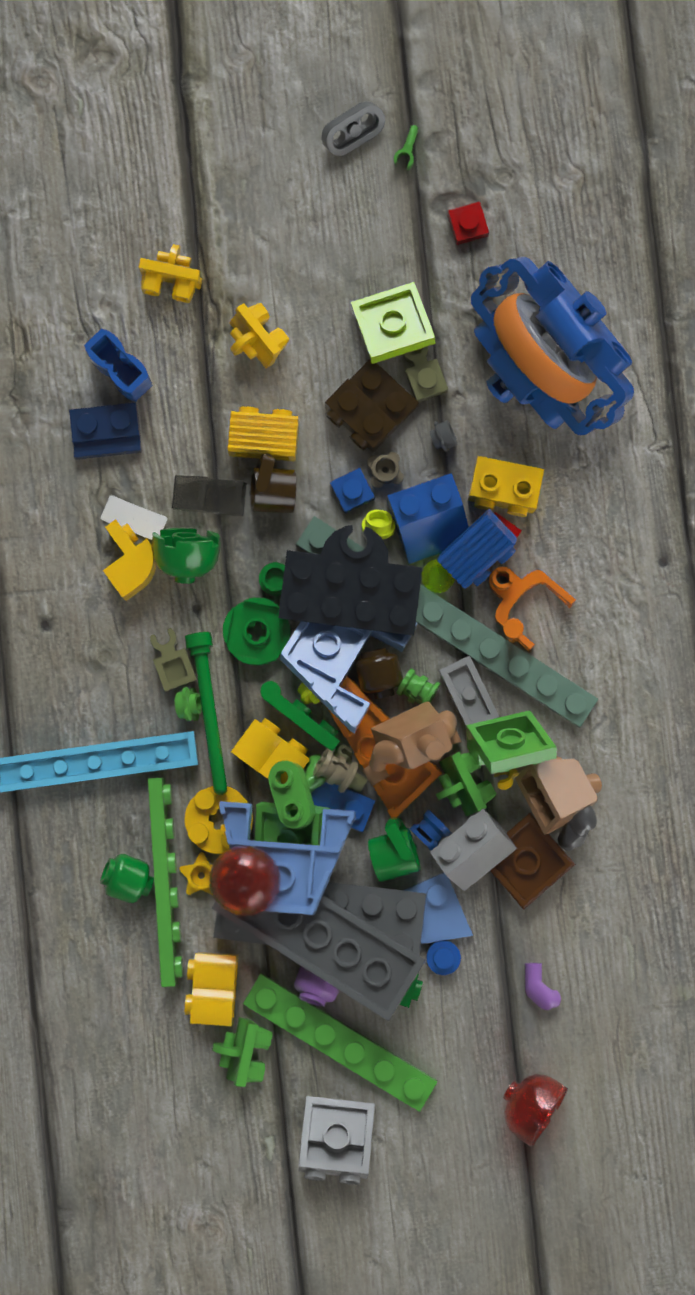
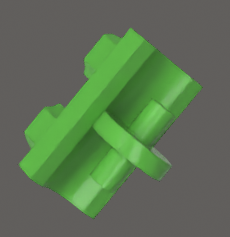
M458 752L439 761L445 774L438 777L444 789L435 794L438 800L448 797L452 807L455 808L460 805L465 816L487 808L486 803L496 796V792L488 780L477 785L475 784L470 773L481 768V766L477 764L470 752L464 754Z
M239 1017L236 1033L226 1031L224 1043H213L212 1051L221 1054L219 1066L228 1068L226 1079L233 1081L235 1086L245 1087L246 1082L263 1081L265 1063L252 1060L251 1058L254 1048L269 1049L273 1035L270 1030L258 1026V1024L248 1018Z

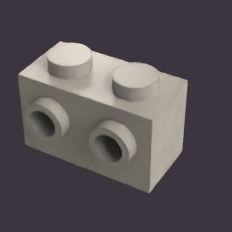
M482 809L477 814L469 817L465 824L454 833L441 840L439 845L430 853L445 875L465 891L515 851L517 847L501 825Z

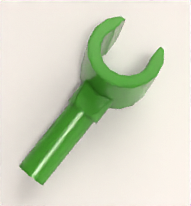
M411 125L403 149H399L395 153V166H397L399 157L404 155L410 159L407 170L412 168L414 163L412 154L413 144L419 129L417 126Z

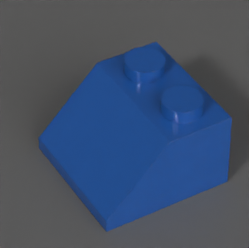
M452 473L387 495V505L395 522V527L409 564L440 554L469 527L464 506Z

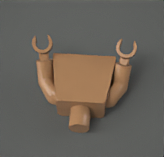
M427 701L372 727L371 731L376 745L374 746L369 766L363 769V773L371 786H374L379 781L389 777L385 769L386 764H396L407 769H414L430 760L440 759L444 753L452 749V745L462 742L457 732L455 715L448 710L438 713L431 703Z

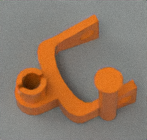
M503 566L498 567L492 571L489 577L490 589L502 600L496 610L495 620L503 628L506 640L511 643L517 641L525 650L530 652L535 644L522 634L524 631L523 623L517 618L508 619V615L518 599L528 590L540 584L550 589L568 608L574 605L576 599L541 570L532 571L521 579L511 569ZM499 576H505L509 582L508 584H500L496 579Z

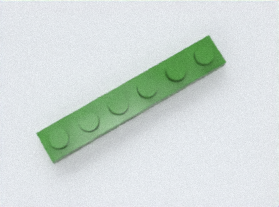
M149 778L148 788L161 987H172L178 984V977L184 976L183 958L176 955V943L181 942L180 922H174L173 909L179 908L178 887H172L171 874L177 873L176 853H170L169 839L175 838L174 820L167 817V805H172L171 784H165V778Z
M262 973L243 1002V1005L419 1112L437 1084V1080L315 1005L301 1000L297 994Z

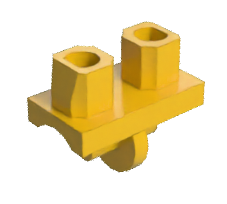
M173 244L170 253L158 251L157 261L140 258L141 290L147 295L160 296L163 281L173 283L172 298L176 301L190 303L195 289L201 288L202 278H200V270L187 268L190 267L191 258L181 256V246Z
M243 303L236 307V314L229 322L234 328L229 334L236 341L231 346L230 351L235 356L244 352L250 360L256 356L265 369L274 364L279 353L286 347L289 337L280 328H276L268 334L262 325L268 322L270 316L262 303L250 307Z

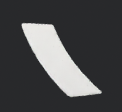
M113 495L109 496L101 515V520L108 523L115 519L121 526L128 523L135 534L151 540L152 533L156 532L160 535V530L164 529L167 522L166 516L149 511Z

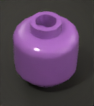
M300 965L294 987L300 993L299 998L301 1000L324 1007L326 1002H332L337 998L339 992L337 988Z

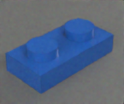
M326 782L311 792L315 806L328 807L332 810L355 811L356 817L351 828L361 832L364 831L376 800L348 789L340 793L338 785H329Z

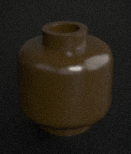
M387 647L361 653L362 659L356 662L355 669L362 692L366 694L374 693L375 699L395 695L393 688L399 687L403 680L397 654L388 652Z

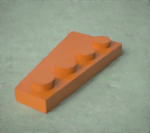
M347 675L340 687L370 703V707L355 733L351 732L330 710L329 712L350 744L358 762L363 768L369 766V761L376 745L371 728L390 718ZM431 760L414 769H407L396 764H386L385 769L389 777L379 781L373 787L378 796L381 797L391 818L398 817L442 774V771Z

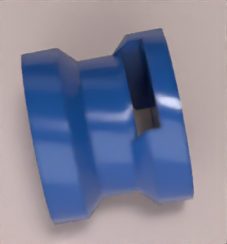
M429 809L423 814V820L419 824H413L409 828L431 851L438 846V843L443 838L452 834ZM421 829L432 839L430 843L419 833Z

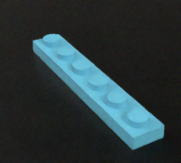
M195 731L0 758V793L199 765Z

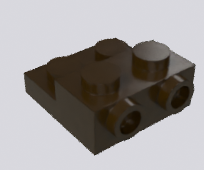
M369 359L350 380L347 379L325 401V409L327 410L325 415L338 428L342 425L345 426L352 433L349 436L350 439L361 450L364 451L368 448L374 453L419 406V402L377 363L372 364Z

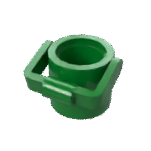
M390 818L386 822L385 827L387 834L368 839L370 858L379 882L421 870L417 845L411 831L405 826L401 818Z

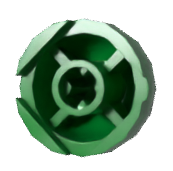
M194 528L160 530V535L153 532L152 550L154 560L163 573L175 577V582L181 584L194 583L195 577L206 575L216 565L220 552V535L207 530L206 537L197 534V529Z

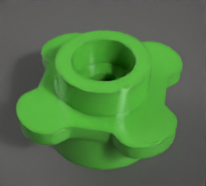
M185 687L182 692H177L175 695V710L180 719H186L187 721L192 719L193 721L199 720L202 706L200 694L197 693L195 687L190 688V690L188 687Z

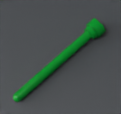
M197 632L185 635L184 638L186 650L190 651V655L195 659L214 792L217 795H224L227 792V782L208 654L211 653L210 647H213L211 632Z

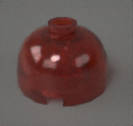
M236 846L224 851L214 861L209 873V888L214 900L223 910L236 916H254L266 911L280 890L281 874L276 861L265 851L254 846Z
M542 1074L527 1076L520 1084L513 1081L503 1096V1099L508 1101L504 1116L510 1131L530 1147L531 1145L533 1146L549 1125L550 1118L555 1110L559 1109L568 1092V1088L557 1080Z

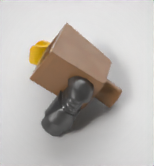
M557 756L556 759L544 761L540 764H531L510 769L507 772L494 773V777L503 774L508 776V778L497 783L498 788L501 790L509 789L513 785V778L516 777L515 780L544 835L565 825L557 837L558 844L564 850L571 851L574 848L581 847L586 840L589 830L596 827L597 817L592 806L597 802L596 793L601 791L602 783L597 774L591 773L586 775L577 760L562 759Z

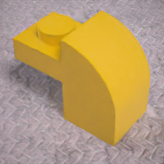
M115 519L105 528L124 555L102 571L121 597L127 601L150 583L155 574L156 562L153 556L152 545L148 539H145L136 546L134 543L139 538L128 523L121 526Z

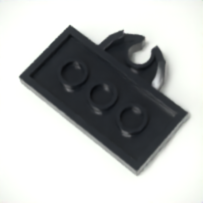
M352 525L344 526L334 531L325 541L321 554L287 550L278 619L414 636L423 567L389 563L388 549L383 539L372 529L365 527L363 535L366 539V547L360 552L352 551L347 545V538L353 532Z

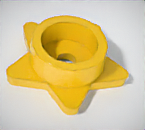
M203 852L199 853L194 864L180 866L179 868L180 872L188 880L186 893L191 895L199 890H203L211 895H215L214 880L222 873L224 868L210 865ZM200 872H203L205 874V877L203 879H200L198 877V874Z

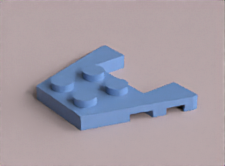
M300 622L281 652L280 660L351 732L355 733L367 713L370 703L340 686L371 636L403 652L411 635Z
M220 801V812L223 815L226 838L231 850L234 873L243 909L315 915L355 820L356 812L323 809L319 846L251 841L250 831L253 804Z

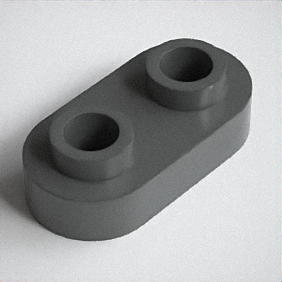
M368 101L361 102L330 121L324 127L321 136L322 143L332 154L337 156L346 155L382 131L385 124V115L374 103ZM368 113L367 120L361 122L363 115ZM340 131V136L337 139H333L335 133Z

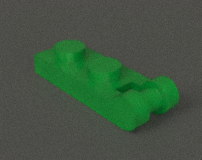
M267 681L261 686L260 693L266 702L325 748L334 751L340 743V740L336 738V735L339 733L338 730L325 720L318 724L311 719L309 715L312 710L298 699L291 703L284 698L281 688L276 682Z

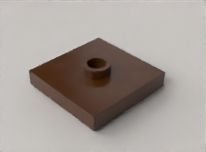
M531 813L527 814L507 832V835L517 849L490 870L524 910L576 865L550 834L544 835L536 818Z

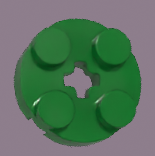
M253 597L237 604L228 612L223 624V638L228 650L242 663L262 666L274 662L280 657L281 652L291 637L290 623L286 619H278L280 607L275 602L266 598ZM256 622L262 623V629L267 631L266 636H261L259 641H253L252 635L247 633L248 627H254Z

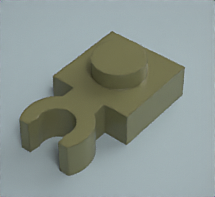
M428 346L421 348L422 351L418 355H413L410 352L403 354L404 359L413 365V367L405 370V374L414 398L418 402L448 392V387L437 358L427 361Z
M171 628L167 629L170 640L165 645L158 643L155 634L150 635L152 646L162 654V657L153 661L165 692L197 681L186 648L178 651L175 649L177 635Z

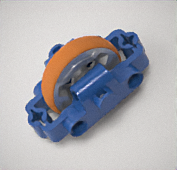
M518 257L509 259L504 264L486 268L480 275V286L471 295V305L483 319L475 327L474 333L491 355L486 362L495 372L486 381L490 392L503 403H507L515 397L520 404H530L542 420L551 428L557 429L566 422L570 429L580 436L586 435L595 429H605L619 422L625 412L624 406L634 395L632 384L622 373L632 364V360L627 351L602 322L601 319L607 313L598 298L589 291L580 295L563 272L550 261H547L538 269L529 258ZM505 273L499 282L501 286L495 287L497 285L496 282L499 280L498 275ZM520 276L530 295L525 293L513 294L504 299L497 307L493 302V298L515 291ZM598 378L609 386L613 394L604 395L590 402L586 408L585 416L580 410L578 402L592 392ZM615 403L611 408H609L606 417H602L594 421L597 417L601 415V412L604 410V406H608Z

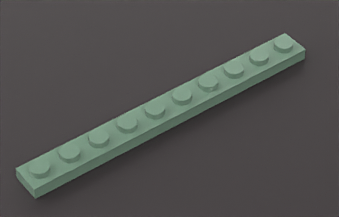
M314 516L297 541L296 546L307 553L321 554L325 541L336 529ZM347 538V545L352 551L360 552L365 549L350 538ZM420 584L416 616L418 625L466 656H470L471 659L578 728L582 726L598 698Z

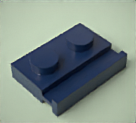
M136 402L69 410L72 443L74 446L73 453L76 460L142 453Z

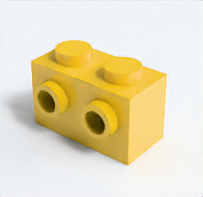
M477 456L468 501L475 502L474 507L479 509L494 510V506L507 508V513L510 515L527 517V513L533 514L537 509L544 469Z

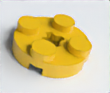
M213 786L199 791L190 800L185 811V827L189 839L200 849L209 853L222 854L231 851L226 838L225 824H222L220 829H215L214 822L209 821L210 815H215L217 809H220V801L248 803L247 799L238 790L228 786L227 792L224 795H217L214 792ZM252 812V820H251V830H252V827H253V812Z

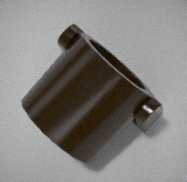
M263 454L258 460L256 468L252 470L249 491L251 511L293 513L296 502L295 470L273 469L275 458L271 454Z

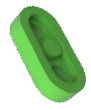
M280 761L271 768L268 776L279 819L288 828L304 829L312 823L315 817V805L305 772L297 763ZM286 772L288 780L285 784H282L281 775ZM293 805H296L298 813L292 817L290 810Z

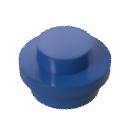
M443 940L437 941L429 947L426 960L429 968L436 974L449 975L459 967L461 955L455 944Z

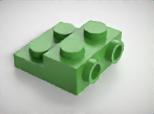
M530 710L466 725L468 750L479 766L486 765L491 774L507 772L510 769L540 764L557 758L556 745Z
M262 801L256 804L255 841L319 846L323 809L330 808L315 806V817L312 823L304 829H293L282 824L275 803ZM296 805L292 806L290 810L291 816L294 817L298 813Z

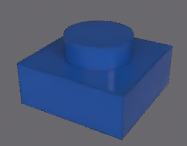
M361 468L330 482L345 514L375 500V496Z

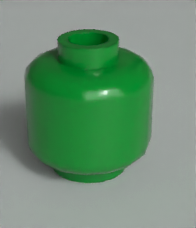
M119 854L114 859L109 858L106 862L100 884L104 885L106 895L132 904L137 902L142 895L148 896L154 882V877L149 876L150 868L147 862L126 854Z

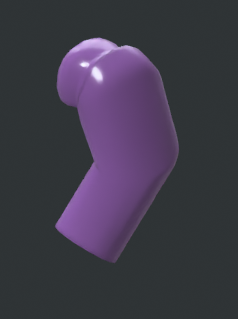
M525 963L526 995L541 1009L551 1010L558 1007L561 1002V996L557 990L548 988L542 982V963Z

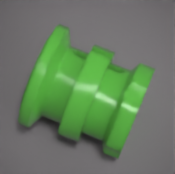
M410 668L398 687L396 694L399 696L404 694L409 697L407 701L412 704L415 702L422 704L427 701L431 703L441 683L431 684L428 682V677L424 675L420 677L416 675V670Z

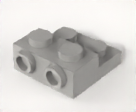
M306 1096L298 1172H305L304 1178L314 1181H324L326 1175L340 1176L339 1182L351 1185L360 1184V1179H367L375 1103Z

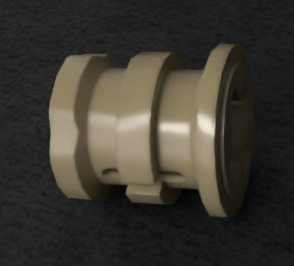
M327 748L319 758L314 768L313 776L317 778L320 776L324 777L325 782L329 785L337 784L338 791L343 793L352 782L358 769V763L354 761L348 764L346 763V758L341 755L334 756L333 751Z

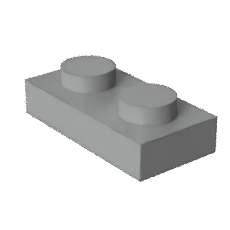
M470 656L439 670L465 727L469 724L499 717Z

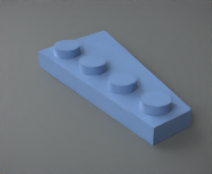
M444 872L402 890L427 894L421 944L473 936L451 882Z

